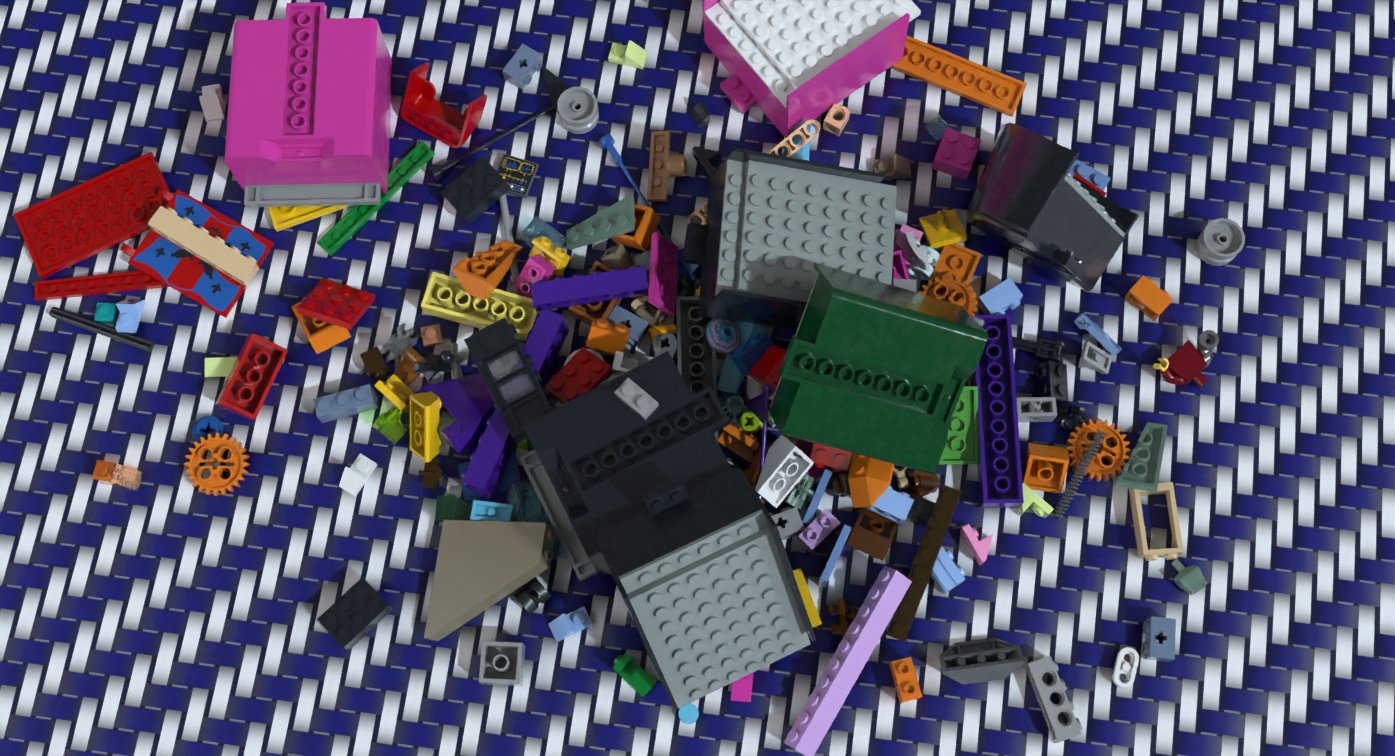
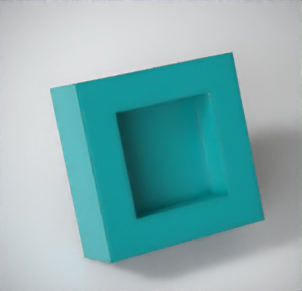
M97 303L94 321L115 324L118 312L116 304Z

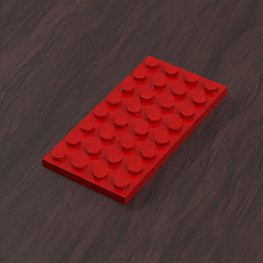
M152 152L14 214L37 272L42 279L151 229L147 223L160 206L165 208L168 204V201L160 197L159 191L165 189L170 192Z

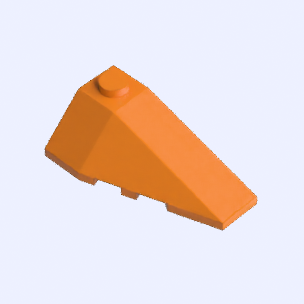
M504 240L490 246L488 251L483 253L479 251L472 258H463L453 267V272L468 294L485 300L504 277L521 252L522 246Z

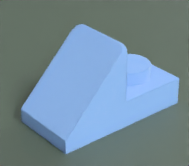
M583 606L567 615L563 613L548 625L556 642H559L593 624Z

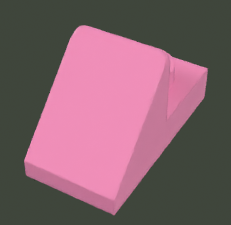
M970 524L961 528L960 533L980 566L986 561L993 534L979 541L977 530L974 527L971 528Z

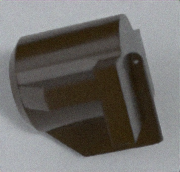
M432 459L430 462H426L424 471H418L420 477H423L422 488H430L436 491L437 486L441 485L445 480V474L439 467V459Z
M849 472L838 474L833 482L834 491L831 492V496L840 495L845 497L851 494L848 481Z

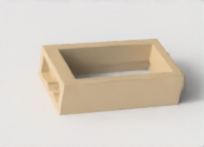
M1173 482L1158 483L1157 492L1129 488L1138 557L1145 558L1146 561L1158 560V557H1165L1166 560L1177 559V556L1183 553V545ZM1166 494L1174 548L1148 550L1140 496Z

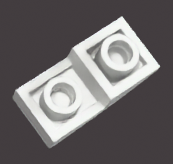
M913 231L907 232V241L914 258L926 271H931L929 263H933L931 253L926 252L925 246L920 245L919 237L915 238Z

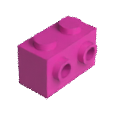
M541 254L531 256L513 287L525 297L532 298L531 283H535L538 280L551 281L554 277L553 272L556 266Z

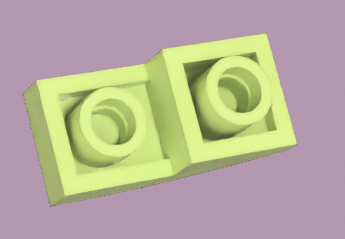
M237 357L205 358V377H228Z

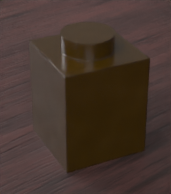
M378 347L360 354L372 379H380L390 372Z

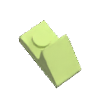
M629 40L628 46L613 43L608 61L643 69L648 52L631 40Z
M1023 483L1024 503L1019 508V515L1021 516L1031 506L1036 515L1046 518L1054 508Z

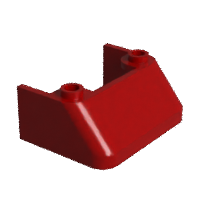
M426 62L410 71L401 108V116L409 124L452 148H459L465 144L480 122L487 95L484 94L469 103V107L465 109L464 114H461L434 99L436 89L431 82L426 80L429 63Z

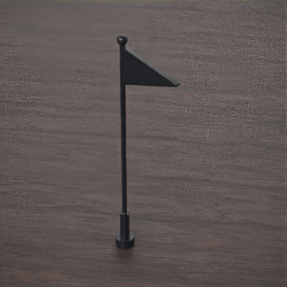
M542 65L541 68L552 106L457 159L456 157L440 167L436 165L430 167L429 170L432 176L438 181L443 178L442 173L459 165L460 161L555 109L560 95L571 87Z

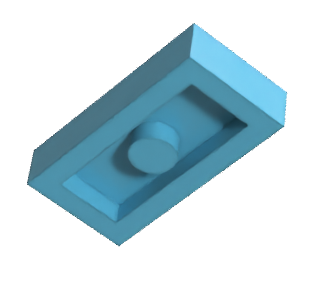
M473 500L470 520L511 522L513 505Z

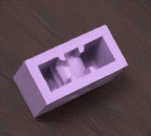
M825 509L798 536L797 541L812 554L839 527L840 522Z

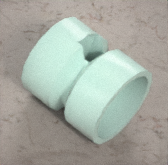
M925 246L926 252H930L933 263H929L931 271H926L922 268L916 259L911 260L907 271L913 277L927 281L930 279L934 270L933 267L936 266L940 255L933 248Z

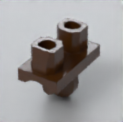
M842 598L838 599V602L829 604L830 615H839L840 622L831 623V633L845 636L850 624L857 615L856 606L850 607L849 600Z

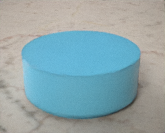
M689 703L679 709V718L683 723L693 724L697 721L699 711L694 704Z

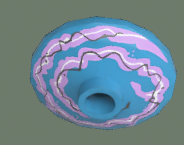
M714 318L708 323L706 338L714 350L719 353L728 354L734 352L739 347L741 332L733 320Z

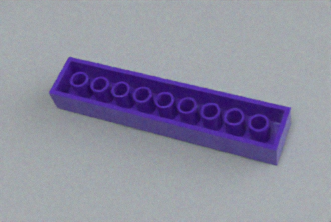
M542 308L541 313L537 314L533 330H530L527 335L526 349L523 351L525 355L529 354L534 362V365L531 367L533 371L537 370L543 380L540 382L543 388L570 330L563 315ZM520 358L517 364L513 365L511 372L523 367ZM525 373L503 386V396L507 403L535 389L528 374ZM496 404L493 415L487 420L485 433H482L479 437L477 450L471 454L470 465L462 474V482L471 493L491 501L518 444L513 439Z
M1011 314L974 315L976 318L984 321L983 328L988 333L986 345L977 368L972 374V386H978L977 467L980 508H1020L1024 500Z

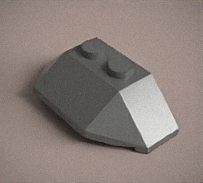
M997 638L954 643L944 653L939 655L943 674L963 685L1004 679L1024 664V658L1019 645Z

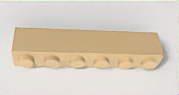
M162 206L158 208L147 223L153 231L246 287L249 285L259 270L256 264L257 261L249 255L243 256L240 254L241 251L234 246L228 247L220 237L210 236L209 231L201 226L199 228L195 227L190 219L186 217L182 219L177 216L178 213L172 208L168 207L166 209Z

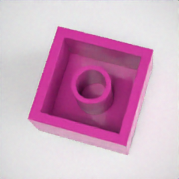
M946 128L932 169L967 180L981 139Z

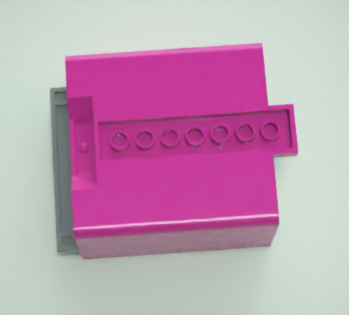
M324 2L287 3L286 19L239 20L234 23L224 161L245 192V207L380 205L381 188L384 194L388 192L392 60L376 19H326L327 8Z

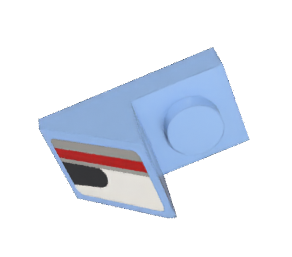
M125 299L116 303L120 311L115 327L117 332H137L145 300Z

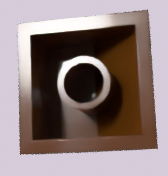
M863 507L846 545L883 561L893 540L898 523Z

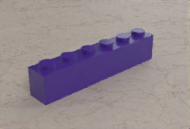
M635 265L631 266L630 269L623 270L615 268L610 272L604 273L596 271L590 275L576 274L571 278L557 277L551 281L538 280L535 283H531L533 305L535 311H541L542 308L548 310L647 295L648 282L645 266Z

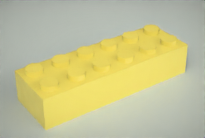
M433 272L421 303V308L425 314L479 329H484L505 317L509 324L513 322L518 332L515 334L516 338H521L523 341H527L529 331H532L534 328L535 318L537 314L541 313V311H535L532 298L495 289L485 300L478 299L466 292L458 278Z

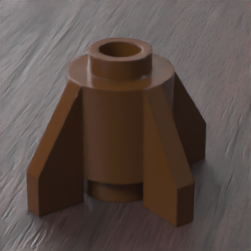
M918 470L905 471V475L909 479L911 490H909L908 494L911 499H914L916 495L923 497L930 493H935L940 486V480L935 473L929 474Z

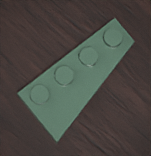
M629 195L566 231V247L572 250L635 231L634 198Z
M1147 422L1136 447L1131 453L1129 461L1125 464L1123 472L1117 480L1116 486L1157 492L1168 425Z

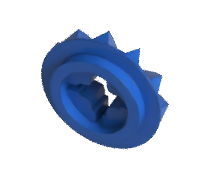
M204 416L198 419L192 430L195 441L202 443L200 437L208 439L207 434L202 432L208 430V427L215 431L210 433L214 438L216 433H220L222 436L224 433L222 422L214 416Z

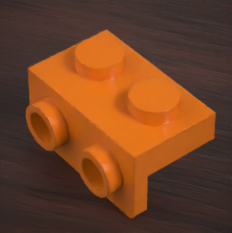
M735 423L724 427V432L719 437L718 442L747 462H750L752 454L757 452L760 444L757 443L759 439L750 433L748 436L741 432L743 429Z

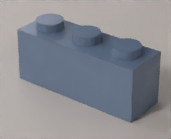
M370 384L313 399L316 416L322 423L378 408L375 391Z

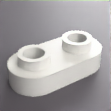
M1126 647L1117 654L1112 680L1119 688H1127L1134 682L1139 655L1133 648ZM1125 655H1128L1130 657L1129 662H1126L1124 660ZM1120 674L1125 676L1124 682L1119 679Z

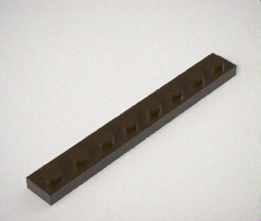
M942 484L907 577L912 583L893 614L886 635L906 642L962 491Z

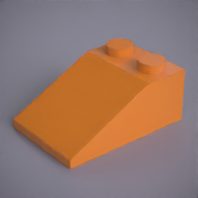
M301 302L291 306L316 354L326 351L351 337L346 328L297 313V307Z

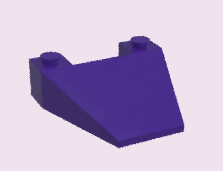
M480 373L426 385L414 393L433 392L440 397L441 409L454 420L441 432L447 443L459 455L475 443L487 426L488 418L495 411V402Z

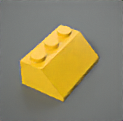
M433 392L410 395V450L425 463L430 462L439 453V446L441 445L439 427H441L440 409L442 403L440 397Z

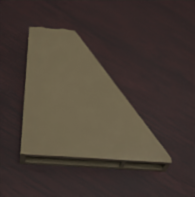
M443 520L424 638L440 641L548 569L553 559L552 550L556 538V527L540 522Z

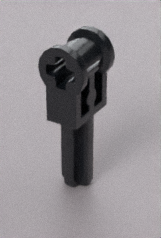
M1012 337L1013 349L1034 353V359L1063 363L1062 355L1064 349H1066L1065 343L1039 338L1037 343Z

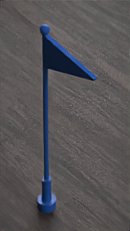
M611 134L605 135L599 140L602 149L609 151L616 164H619L645 206L650 207L623 165L621 156L613 146L615 140ZM659 221L658 226L661 229L662 233L669 241L673 243L668 233ZM685 247L679 249L678 258L691 276L690 280L696 282L698 277L694 273L700 265L684 263Z

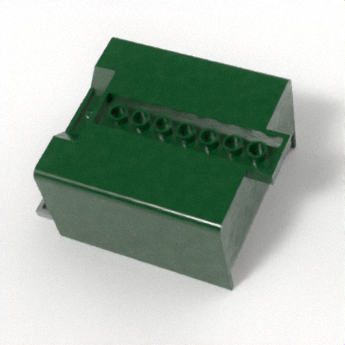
M814 263L813 267L818 274L796 335H792L779 371L780 379L773 399H769L768 410L780 434L934 474L947 443L948 427L966 380L977 368L988 339V333L983 328L984 321L971 316L960 305Z

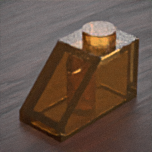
M97 460L92 479L101 484L137 491L143 472L116 463Z

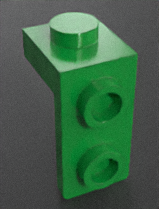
M627 652L624 655L620 654L613 661L615 664L613 669L642 697L656 684V681Z

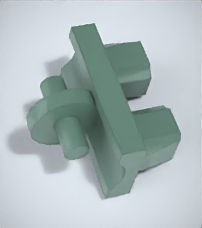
M805 473L785 497L784 502L802 511L808 497H812L814 493L812 489L816 479Z

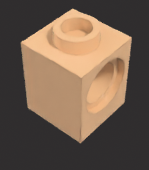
M834 103L824 120L823 129L839 137L849 120L850 111L845 106ZM834 117H840L841 120H835Z

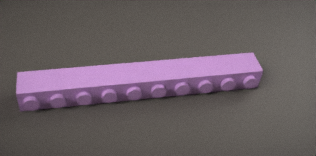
M886 566L883 567L824 673L819 678L804 708L798 715L791 731L788 733L784 743L804 756H814L912 583V581L897 570Z

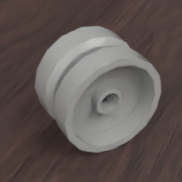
M571 87L560 95L557 102L560 122L567 131L574 134H585L597 125L599 109L594 93L584 87Z
M1219 218L1211 221L1196 240V250L1199 257L1204 262L1213 266L1227 265L1239 254L1245 244L1243 229L1230 219Z

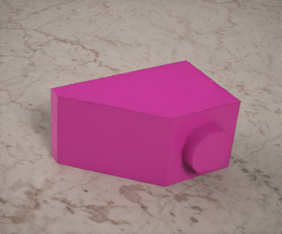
M753 673L732 682L731 701L751 702Z

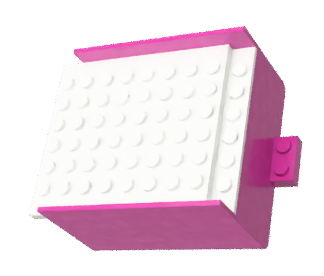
M702 0L705 43L732 75L720 83V89L741 114L757 104L785 138L806 121L816 119L832 108L834 103H839L903 59L908 24L921 13V10L912 0Z

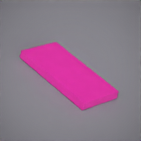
M654 232L651 239L648 302L667 315L673 316L676 313L679 247L660 233Z

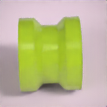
M745 412L740 418V425L745 431L755 432L762 427L763 423L753 412Z

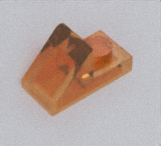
M411 346L406 348L393 374L409 387L421 374L414 371V363L416 361L423 362L424 358Z

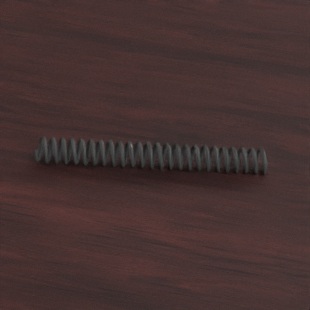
M1097 429L1099 433L1096 432V436H1093L1094 439L1091 440L1093 443H1089V450H1086L1085 457H1082L1083 460L1080 461L1082 464H1078L1079 467L1076 468L1078 471H1074L1076 474H1073L1074 478H1071L1072 481H1069L1071 485H1067L1068 488L1065 489L1067 492H1063L1065 495H1062V498L1064 499H1060L1061 502H1058L1060 506L1057 505L1056 508L1058 509H1054L1056 513H1052L1058 519L1064 517V510H1067L1065 506L1069 507L1067 503H1071L1070 500H1073L1071 496L1075 495L1072 492L1077 493L1075 489H1078L1077 486H1080L1078 482H1082L1081 479H1084L1082 475H1086L1083 471L1088 472L1085 468H1090L1088 465H1092L1089 461H1093L1092 458H1095L1093 454H1097L1094 450L1099 451L1096 447L1100 448L1099 444H1103L1100 440L1104 441L1103 437H1106V435L1099 431V429Z

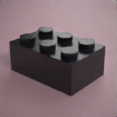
M481 156L444 189L441 194L471 225L511 187L492 165Z
M362 577L317 620L344 649L349 651L388 615L393 608Z

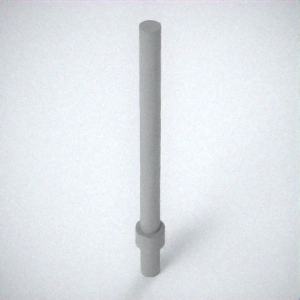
M504 194L499 201L505 238L514 243L506 194ZM517 258L510 266L512 274L510 280L513 286L520 275ZM514 288L515 294L523 296L522 293Z

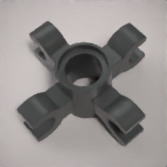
M405 323L397 327V333L390 337L387 344L381 350L382 354L385 352L390 353L387 355L386 361L389 362L394 359L395 367L402 363V357L408 355L412 346H415L418 340L417 336L410 338L414 329L411 328L406 332L404 329Z

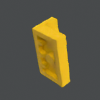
M544 236L534 238L532 240L534 246L529 256L541 254L556 266L553 274L557 277L561 276L571 257L566 254L564 249L552 244L549 238Z
M393 374L387 382L379 380L375 384V387L401 411L410 413L408 397L415 392L399 377Z

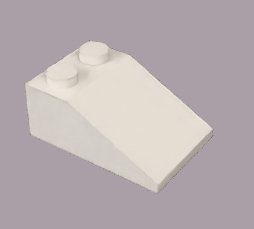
M780 435L767 452L755 491L777 508L814 462L792 442Z

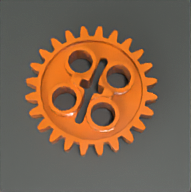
M943 275L942 280L935 277L936 282L934 283L928 280V287L922 285L924 292L918 291L920 294L960 305L971 316L975 317L973 312L977 311L975 305L978 304L976 293L972 292L973 288L971 285L968 286L966 280L961 283L960 277L954 280L953 275L949 279H946V276ZM942 291H945V292H946V293L943 294V295H938V293H940V292H942ZM958 298H962V299H963V300L960 301V302H955V300L958 299Z
M1097 418L1095 423L1089 419L1087 425L1083 423L1080 427L1074 428L1075 433L1071 432L1069 434L1072 439L1066 441L1067 444L1071 445L1067 447L1068 452H1071L1069 459H1073L1070 466L1076 465L1079 467L1078 464H1082L1080 461L1083 460L1082 453H1087L1086 450H1089V443H1093L1087 439V435L1096 436L1095 433H1099L1097 429L1106 435V437H1103L1104 441L1100 440L1103 443L1099 444L1101 446L1099 448L1100 453L1093 454L1095 458H1092L1093 461H1089L1092 465H1088L1090 468H1085L1088 472L1083 471L1089 475V481L1096 477L1097 482L1102 477L1105 481L1109 479V476L1114 479L1116 473L1120 474L1123 472L1121 468H1124L1126 464L1124 461L1130 459L1125 454L1131 452V449L1125 448L1130 442L1123 441L1127 435L1119 434L1121 428L1115 430V423L1108 426L1107 420L1101 424L1099 418ZM1106 440L1112 441L1114 447H1108ZM1101 458L1107 459L1109 466L1103 465Z
M209 433L207 440L204 437H200L202 443L194 441L196 448H189L192 454L185 455L186 458L190 459V462L184 463V465L190 468L185 471V473L191 474L187 480H195L192 486L198 487L200 485L199 492H203L206 489L207 495H210L213 491L214 496H218L219 491H221L222 495H226V489L234 492V485L240 487L238 481L246 480L242 475L249 474L244 468L250 466L249 463L245 462L249 456L243 455L247 449L239 448L242 443L238 441L234 444L235 437H231L228 440V434H224L221 438L220 433H216L215 438ZM210 450L212 455L209 459L205 460L204 453ZM226 450H230L231 457L225 460L223 454ZM218 461L221 463H234V466H200V463H217ZM206 469L211 471L208 479L203 477V472ZM226 469H229L231 472L228 479L223 478V472Z

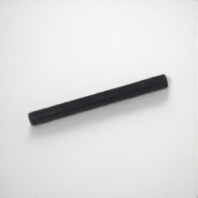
M52 307L49 315L55 319L149 352L155 346V343L151 340L127 332H117L114 327L57 307Z

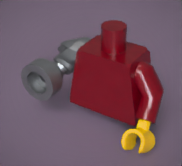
M1212 330L1203 331L1198 337V349L1188 340L1168 359L1158 358L1160 364L1154 363L1153 367L1159 369L1160 374L1167 383L1185 387L1192 380L1201 388L1209 381L1201 371L1209 366L1214 356L1212 355V350L1218 345L1219 337Z

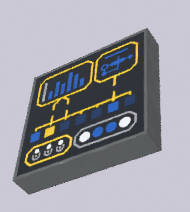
M503 154L497 172L511 187L506 193L527 199L539 165Z

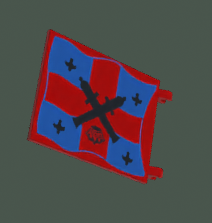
M161 189L158 193L163 200L168 201L166 209L170 207L178 213L177 216L182 219L183 217L190 219L195 227L199 228L201 226L209 231L210 236L220 237L225 241V245L238 248L243 256H251L257 261L258 267L261 266L274 246L272 241L178 189L174 195L165 189ZM152 229L149 230L136 250L127 244H123L121 247L123 253L131 257L128 264L227 318L246 289V286Z

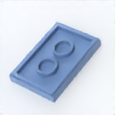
M845 524L819 580L818 586L823 588L828 583L851 531V527Z

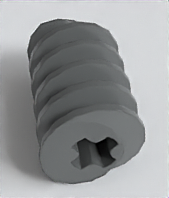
M672 333L658 334L653 340L654 357L668 351L673 361H676L677 340Z

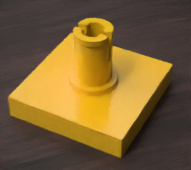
M943 209L942 212L939 210L937 214L919 218V225L930 248L934 249L967 240V234L955 209L949 211Z

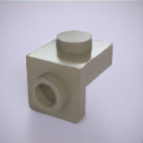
M649 303L640 306L636 311L637 315L648 321L652 326L659 323L662 324L668 317L666 313L660 309L656 310Z

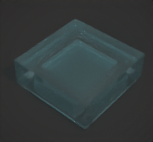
M940 115L925 126V129L936 141L943 137L946 128L951 129Z

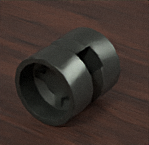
M536 577L527 583L526 589L521 588L514 594L515 598L529 614H532L539 608V603H544L551 597ZM533 589L539 595L536 599L529 594Z

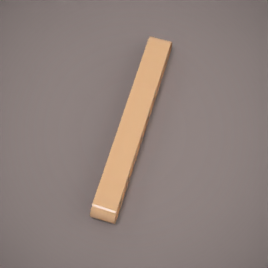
M813 119L806 121L768 153L779 155L778 149L784 148L787 152L786 157H791L816 137L820 132L819 122ZM812 125L815 128V133H809L806 127ZM792 137H799L801 144L795 145L792 142ZM708 201L689 216L687 225L691 223V219L694 217L699 218L702 225H706L707 213L705 208Z

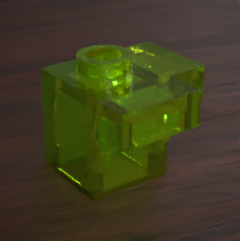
M393 405L387 412H383L371 426L393 444H396L408 430L400 421L403 412Z

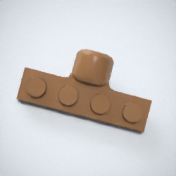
M669 131L651 132L648 202H667L669 178L684 177L687 173V160L683 154H670L671 134Z

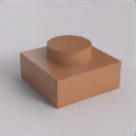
M439 324L421 328L425 348L444 344Z

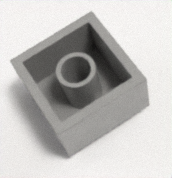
M482 641L479 683L482 685L522 686L525 645L516 642Z

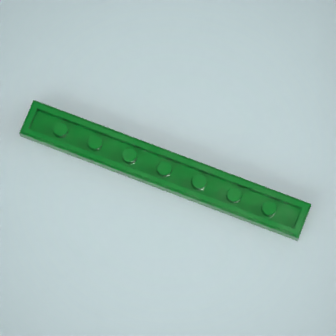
M421 141L388 173V192L384 194L381 188L380 205H355L317 244L332 256L435 155V152Z

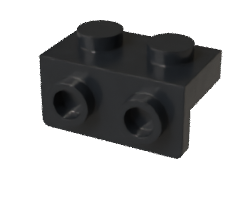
M1046 361L1036 365L1037 397H1056L1057 402H1067V365L1054 361Z

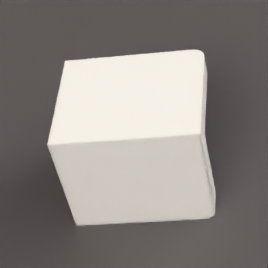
M616 351L612 374L625 373L637 367L639 361L624 357V352Z

